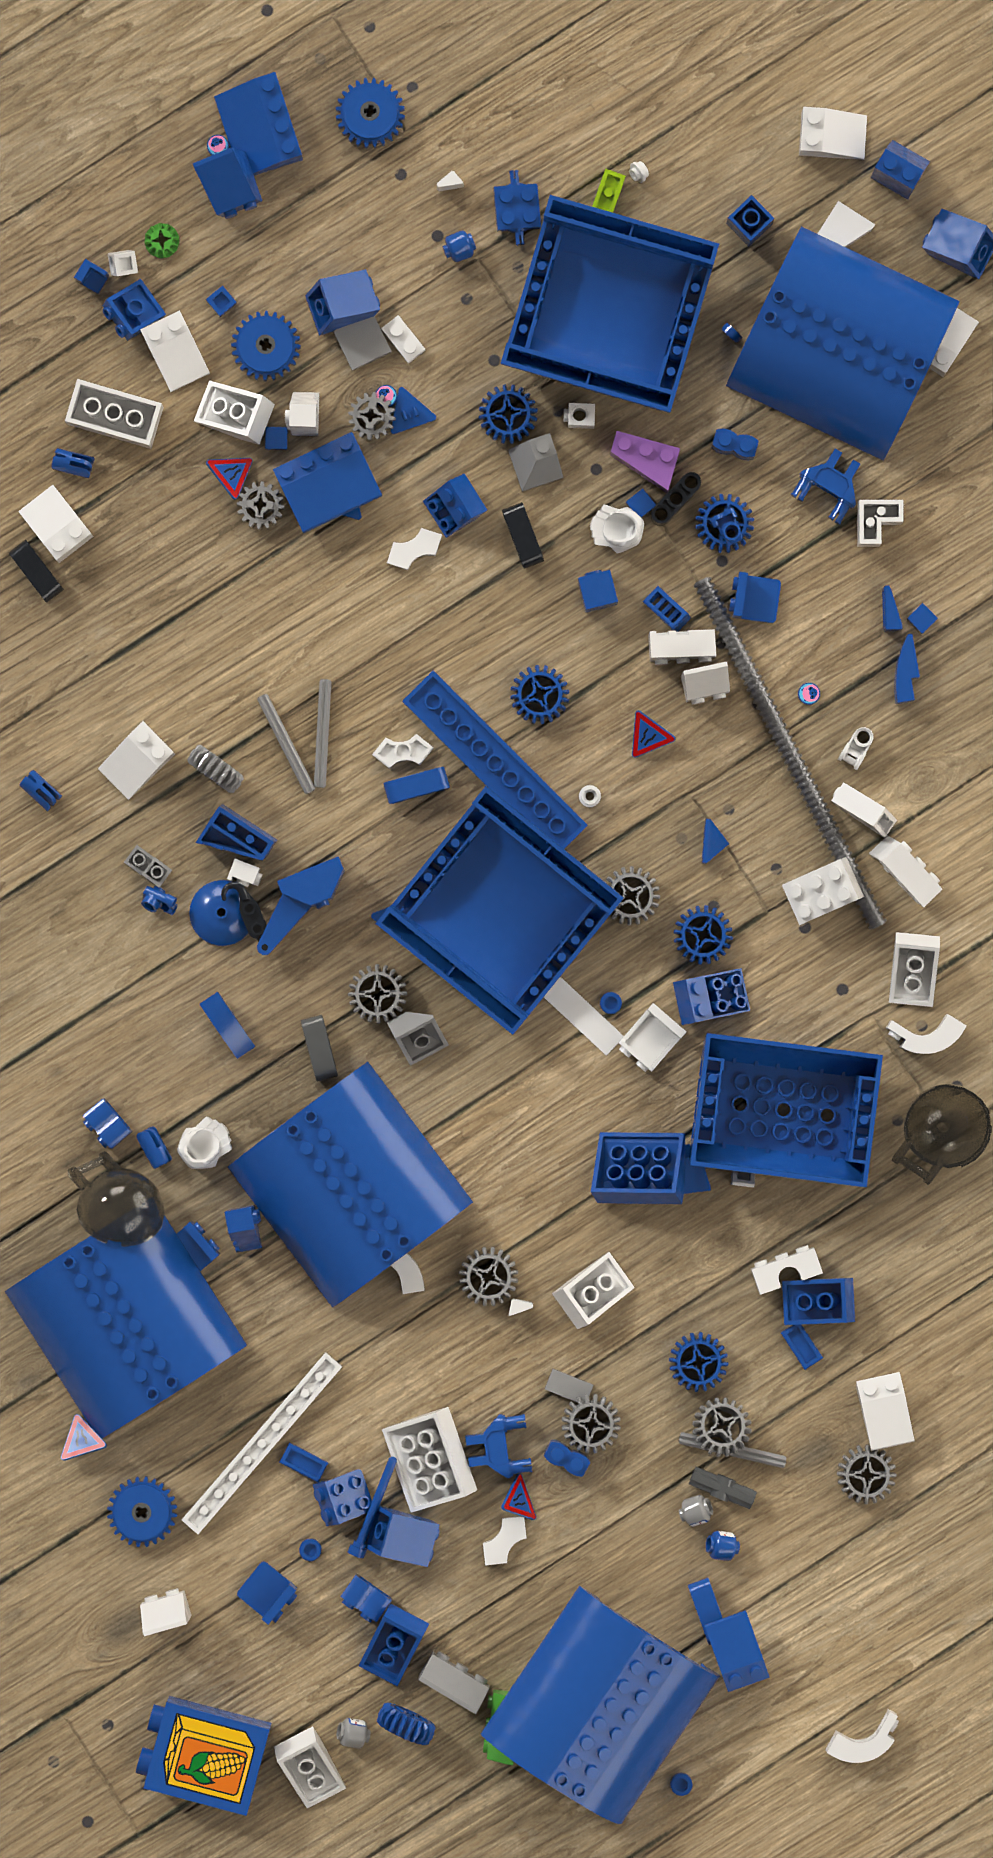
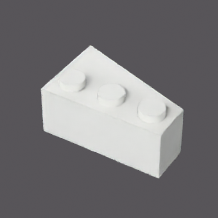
M293 392L290 410H285L287 430H291L293 436H318L319 393Z
M715 629L688 630L683 632L668 631L666 633L649 632L650 662L655 661V665H666L669 660H677V664L690 663V659H698L699 662H711L712 658L716 657Z
M887 835L869 854L884 866L883 869L896 879L898 884L917 904L925 907L942 890L938 884L940 880L932 872L928 873L924 869L926 864L918 856L914 858L910 854L912 849L904 841L900 843Z

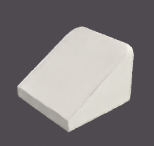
M454 171L448 173L437 183L438 191L464 187L463 181Z
M514 1298L511 1299L508 1316L533 1308V1303Z

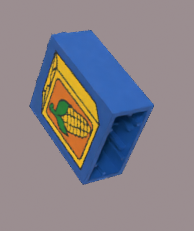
M169 1696L165 1707L155 1704L153 1706L147 1730L158 1733L154 1750L142 1747L136 1773L147 1776L144 1789L247 1816L272 1723Z

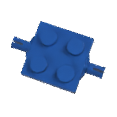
M511 170L509 171L511 184L495 186L493 188L497 232L510 231L515 233L516 245L519 246L520 244L525 245V231L541 228L537 184L519 183V171Z

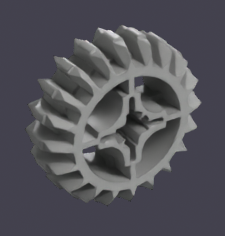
M197 745L187 759L190 765L229 793H234L244 779L242 774L202 745Z
M630 866V873H626L625 867H622V875L619 876L617 871L613 872L616 877L615 880L609 876L607 877V880L611 883L610 887L614 889L618 883L623 891V897L627 896L625 894L626 889L630 892L637 891L638 889L640 891L636 893L637 896H634L636 904L631 899L620 902L615 908V913L611 919L614 920L619 915L621 917L619 920L620 924L626 918L628 919V926H631L632 919H635L636 924L639 925V917L642 916L643 920H648L646 912L650 915L655 914L650 907L658 908L659 906L658 903L653 902V899H660V895H654L653 891L659 890V886L652 888L651 884L656 882V879L653 878L648 881L649 872L645 873L644 877L641 876L642 868H639L636 874L633 873V866ZM636 878L642 881L643 884L636 888H631L624 879ZM648 889L649 900L643 909L638 897L643 891ZM624 904H631L638 913L626 914L618 908Z
M375 964V971H372L371 967L367 966V974L363 970H359V974L362 976L361 979L353 976V979L358 982L357 985L349 984L350 988L355 989V993H348L350 997L355 996V1000L349 1003L350 1005L357 1003L358 1007L353 1011L356 1013L361 1009L363 1011L360 1014L361 1019L368 1014V1022L372 1021L373 1016L376 1017L377 1024L380 1023V1017L384 1016L385 1022H388V1014H391L393 1018L397 1017L393 1012L395 1008L402 1012L403 1009L398 1006L399 1002L406 1004V1000L400 999L401 995H407V991H400V988L405 987L406 983L398 984L397 981L402 976L398 975L394 978L395 969H392L389 974L386 973L387 965H384L383 971H379V964ZM374 976L372 989L360 991L363 982L369 977ZM381 976L390 979L396 990L383 989L381 986ZM377 982L378 987L381 988L380 991L383 990L384 993H389V995L380 996L378 1006L377 1000L374 999L375 997L366 995V993L375 992ZM396 997L393 1005L386 1011L381 1012L383 999ZM360 998H371L374 1001L375 1012L366 1009L361 1003Z
M482 1247L483 1254L479 1255L476 1249L474 1250L476 1255L474 1259L471 1255L467 1256V1259L471 1261L470 1264L462 1262V1266L466 1267L467 1271L460 1270L459 1274L466 1275V1278L460 1279L459 1282L467 1283V1286H464L462 1291L470 1289L471 1292L467 1295L469 1299L473 1295L477 1296L474 1303L477 1304L479 1299L482 1298L483 1306L487 1305V1300H491V1305L495 1306L494 1299L498 1298L499 1302L503 1303L504 1300L501 1296L504 1294L507 1298H510L511 1295L507 1290H516L510 1284L511 1282L518 1283L517 1278H512V1275L518 1274V1270L510 1269L516 1263L513 1261L508 1264L506 1261L509 1260L510 1255H506L503 1259L501 1257L503 1254L502 1249L496 1255L494 1254L495 1247H491V1253H487L486 1247ZM482 1259H493L487 1269L474 1266ZM499 1262L504 1265L507 1271V1282L496 1274ZM495 1266L492 1276H495L496 1280H489L485 1287H483L485 1283L483 1279L485 1277H482V1273H488ZM471 1272L480 1276L482 1280L478 1291L471 1283ZM491 1284L503 1287L502 1290L495 1294H484L487 1287Z
M585 1394L586 1401L583 1402L580 1396L576 1397L578 1405L571 1401L569 1405L573 1410L565 1408L564 1412L569 1417H562V1421L568 1423L562 1426V1430H569V1432L564 1434L565 1439L573 1437L569 1444L572 1446L578 1442L576 1449L580 1451L582 1446H585V1453H589V1447H593V1452L597 1453V1446L599 1445L603 1451L606 1450L605 1442L612 1446L613 1442L610 1437L618 1438V1434L613 1432V1430L618 1431L621 1429V1426L614 1424L620 1422L621 1418L618 1416L613 1417V1415L618 1413L617 1408L610 1410L613 1402L610 1401L605 1405L606 1397L603 1396L599 1402L597 1401V1394L593 1395V1400H589V1395ZM590 1406L587 1416L575 1418V1415L581 1409ZM597 1407L608 1415L609 1423L597 1418ZM593 1413L594 1422L598 1424L592 1426L589 1434L588 1424L585 1425V1423L590 1421ZM573 1424L586 1430L585 1439H582L575 1433ZM607 1429V1432L601 1438L592 1440L596 1431Z
M715 1398L714 1405L708 1400L706 1402L707 1408L701 1405L699 1407L701 1413L696 1412L694 1415L698 1420L692 1422L694 1427H698L692 1433L700 1435L695 1439L696 1443L703 1441L701 1449L703 1450L708 1446L710 1448L708 1454L711 1455L713 1450H716L717 1457L721 1456L722 1451H724L725 1457H729L730 1450L733 1454H737V1447L743 1449L745 1447L743 1442H748L750 1439L745 1434H751L752 1429L746 1427L751 1425V1420H744L749 1415L748 1412L741 1414L740 1411L743 1409V1406L740 1405L738 1408H735L736 1401L733 1400L729 1405L727 1404V1398H724L722 1403H720L719 1398ZM717 1411L727 1412L731 1414L732 1417L725 1418L720 1414V1412L718 1413ZM711 1414L714 1425L710 1430L706 1431L705 1419ZM719 1423L721 1426L728 1425L725 1430H716V1428L719 1426ZM738 1423L739 1435L733 1441L730 1428ZM720 1437L726 1443H718L711 1438Z
M869 1444L865 1445V1451H862L860 1445L856 1446L858 1451L856 1454L852 1449H849L848 1451L852 1456L848 1458L846 1455H843L842 1458L847 1461L846 1464H838L839 1467L844 1469V1471H837L838 1476H844L843 1479L838 1480V1484L846 1483V1486L841 1489L842 1492L850 1490L847 1497L851 1499L856 1495V1503L860 1502L861 1497H864V1504L869 1503L870 1497L873 1503H877V1495L884 1500L885 1496L882 1492L885 1490L888 1494L891 1493L887 1485L895 1486V1482L890 1480V1477H897L896 1473L890 1472V1470L896 1468L895 1464H887L892 1460L891 1456L883 1459L886 1451L882 1450L877 1454L878 1450L870 1451ZM864 1457L861 1468L850 1470L852 1464L857 1459ZM871 1457L878 1459L882 1463L884 1471L872 1469ZM868 1467L870 1473L877 1475L869 1477L870 1479L867 1480L866 1485L865 1478L860 1474ZM849 1477L862 1480L863 1492L851 1485ZM884 1478L877 1489L870 1491L871 1483L875 1479Z

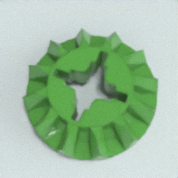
M158 223L151 226L147 233H145L144 243L146 249L154 257H170L179 247V235L176 229L169 224ZM160 232H162L164 238L169 239L165 241L164 249H162L159 242H153L159 239Z

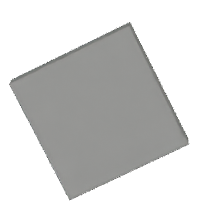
M375 316L333 331L352 371L392 353Z

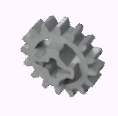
M376 392L372 393V397H369L368 393H364V399L356 397L357 405L351 403L354 411L348 412L349 415L353 416V419L349 420V424L356 425L352 430L354 432L360 430V437L367 434L368 440H371L373 435H375L376 439H380V433L387 436L386 429H393L390 421L396 420L395 417L391 416L395 409L389 408L392 402L390 400L384 402V395L377 398ZM369 402L368 407H366L364 410H360V408L365 403ZM378 403L384 407L386 413L380 412ZM373 410L380 417L373 418L371 422L369 418L363 415L371 414ZM358 419L364 420L366 429L360 425ZM380 422H385L381 428L376 430V425Z
M261 481L260 486L257 487L253 482L252 489L244 487L246 494H239V497L243 500L237 502V506L242 507V509L238 510V514L245 515L242 521L246 522L249 520V527L257 524V529L260 530L261 526L265 524V527L269 529L270 522L276 525L275 518H282L279 510H283L285 507L279 503L284 499L283 497H277L280 492L278 489L272 491V484L265 487L264 482ZM257 492V496L255 498H253L252 500H248V498L253 493ZM266 493L270 494L275 502L268 501ZM262 496L264 505H266V507H262L261 513H259V510L255 506V504H259V501H261ZM246 509L253 510L256 518H252ZM269 511L273 512V514L270 517L264 519V516Z

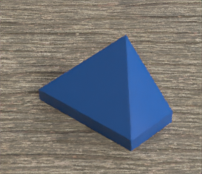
M705 819L702 864L709 862L729 845L711 819Z

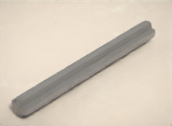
M321 679L319 682L314 786L317 788H325L331 700V680Z
M264 694L258 697L257 700L304 793L309 794L313 792L315 786L269 696Z
M681 1432L679 1437L680 1444L701 1449L704 1442L696 1443L695 1439L698 1436ZM712 1439L713 1441L718 1442V1443H726V1442H723V1441H719V1440H714V1439ZM737 1447V1454H733L730 1450L729 1456L784 1468L786 1464V1457L783 1455L748 1447L743 1449Z

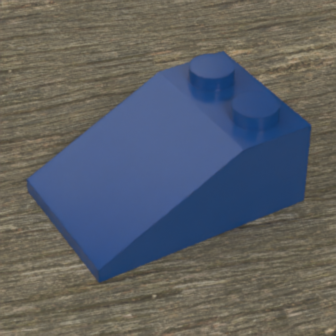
M853 1278L782 1281L784 1325L855 1322Z
M390 1603L359 1667L398 1686L429 1623Z
M746 1610L704 1625L728 1692L770 1678Z

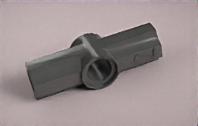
M695 1466L689 1481L690 1485L709 1492L711 1496L726 1502L731 1501L748 1509L753 1505L757 1491L742 1486L731 1478L721 1474H713Z

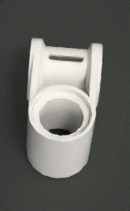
M866 727L857 729L845 745L838 760H844L857 770L873 741L872 731ZM860 731H864L869 735V740L865 744L857 740V735Z

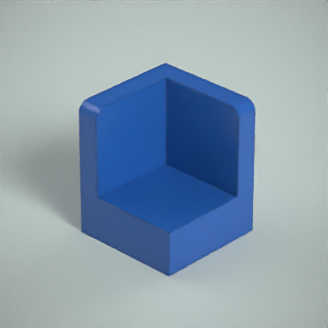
M85 259L74 278L78 283L99 294L109 278V274Z

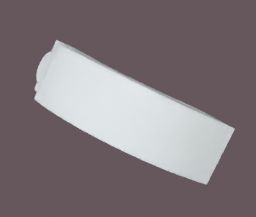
M949 1014L945 1015L935 1031L923 1036L911 1033L892 1020L886 1026V1029L889 1030L888 1035L898 1041L901 1038L904 1039L900 1048L917 1054L936 1053L948 1048L961 1036L966 1028L965 1024Z
M408 1253L390 1265L399 1274L403 1294L425 1291L420 1268Z
M888 1709L877 1730L865 1739H852L836 1730L825 1750L831 1756L845 1762L862 1763L873 1760L885 1753L895 1741L888 1733L889 1731L893 1732L897 1727L899 1721L896 1719L898 1716L895 1712Z

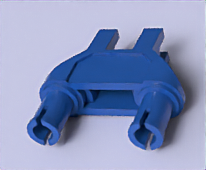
M834 449L825 464L800 472L801 479L791 493V496L796 498L799 491H801L797 500L803 502L811 486L819 487L837 498L838 503L828 518L833 521L835 516L839 514L835 523L840 525L849 508L852 509L856 505L852 478L860 463L853 460L845 474L839 472L834 466L842 452Z
M499 1414L483 1433L465 1435L466 1446L485 1445L486 1454L468 1457L469 1467L488 1465L506 1478H511L513 1474L532 1472L531 1458L514 1461L508 1458L505 1436L507 1430L527 1428L526 1422L517 1423L518 1421H526L525 1414L510 1417Z

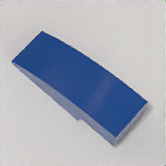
M908 634L905 637L896 663L894 677L896 704L913 702L915 700L912 679H918L920 674L913 634Z
M216 992L200 1003V1006L237 1059L255 1047L219 992Z

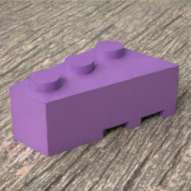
M616 431L610 456L643 476L644 479L653 483L665 493H668L680 448Z

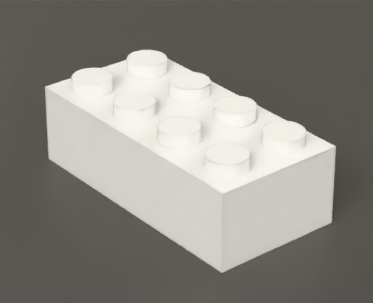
M77 379L65 422L67 425L151 449L164 407L159 402Z

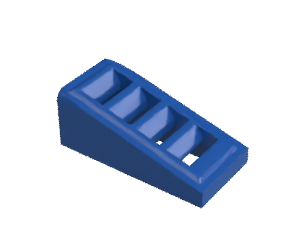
M890 585L884 586L882 588L883 630L901 631L903 630V625Z
M659 586L643 600V603L672 631L679 632L691 619L690 615ZM661 595L663 598L654 606L652 603ZM668 602L669 604L660 612L659 609ZM674 608L675 611L667 618L666 615ZM681 614V616L674 623H672L677 618V616Z

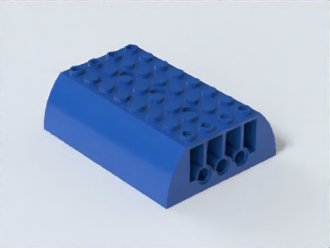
M706 1033L701 1056L691 1136L690 1165L867 1187L883 1055ZM737 1098H743L746 1101L744 1110L738 1111L734 1108V1101ZM782 1103H786L790 1108V1112L786 1116H781L777 1112L778 1106ZM824 1109L832 1110L833 1118L831 1121L825 1122L822 1120L821 1112Z

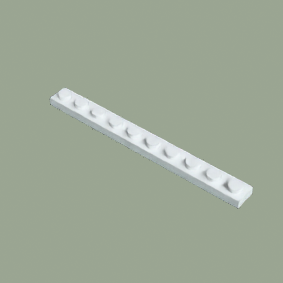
M325 1352L183 1517L182 1521L197 1534L201 1532L342 1368L336 1360Z

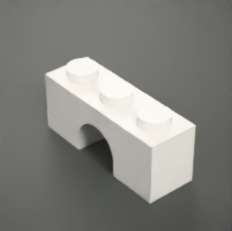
M806 1245L797 1248V1253L788 1256V1253L785 1252L776 1255V1260L767 1263L765 1259L754 1263L755 1267L751 1268V1272L759 1294L781 1288L779 1273L785 1267H794L798 1271L801 1280L822 1274L823 1272L815 1249L813 1247L809 1248Z

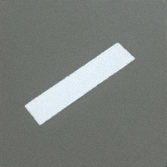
M561 977L544 996L550 1004L605 1055H608L624 1037Z

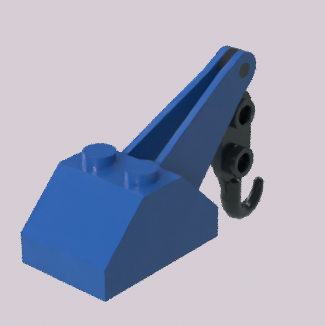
M338 856L278 880L277 883L282 895L268 924L265 922L258 903L248 894L244 885L239 882L226 884L222 889L221 897L223 901H226L228 890L236 889L240 896L239 909L247 931L252 938L258 940V952L262 955H269L311 907L316 906L317 909L330 905L329 900L333 899L345 870Z

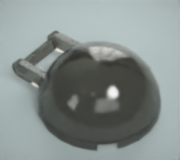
M940 1084L928 1088L912 1101L907 1110L904 1121L905 1141L894 1154L892 1162L895 1164L900 1163L921 1177L927 1185L934 1180L942 1167L953 1168L961 1166L962 1168L968 1165L984 1152L989 1143L992 1126L988 1108L981 1098L963 1086ZM909 1149L921 1160L933 1165L929 1171H926L905 1157Z
M106 1151L100 1153L99 1157L77 1168L73 1166L68 1169L70 1179L81 1190L76 1209L79 1222L92 1237L106 1244L108 1240L121 1242V1246L126 1247L147 1242L159 1232L163 1225L164 1203L158 1188L149 1178L137 1171L121 1168ZM101 1165L108 1170L98 1174L90 1181L83 1176V1174Z

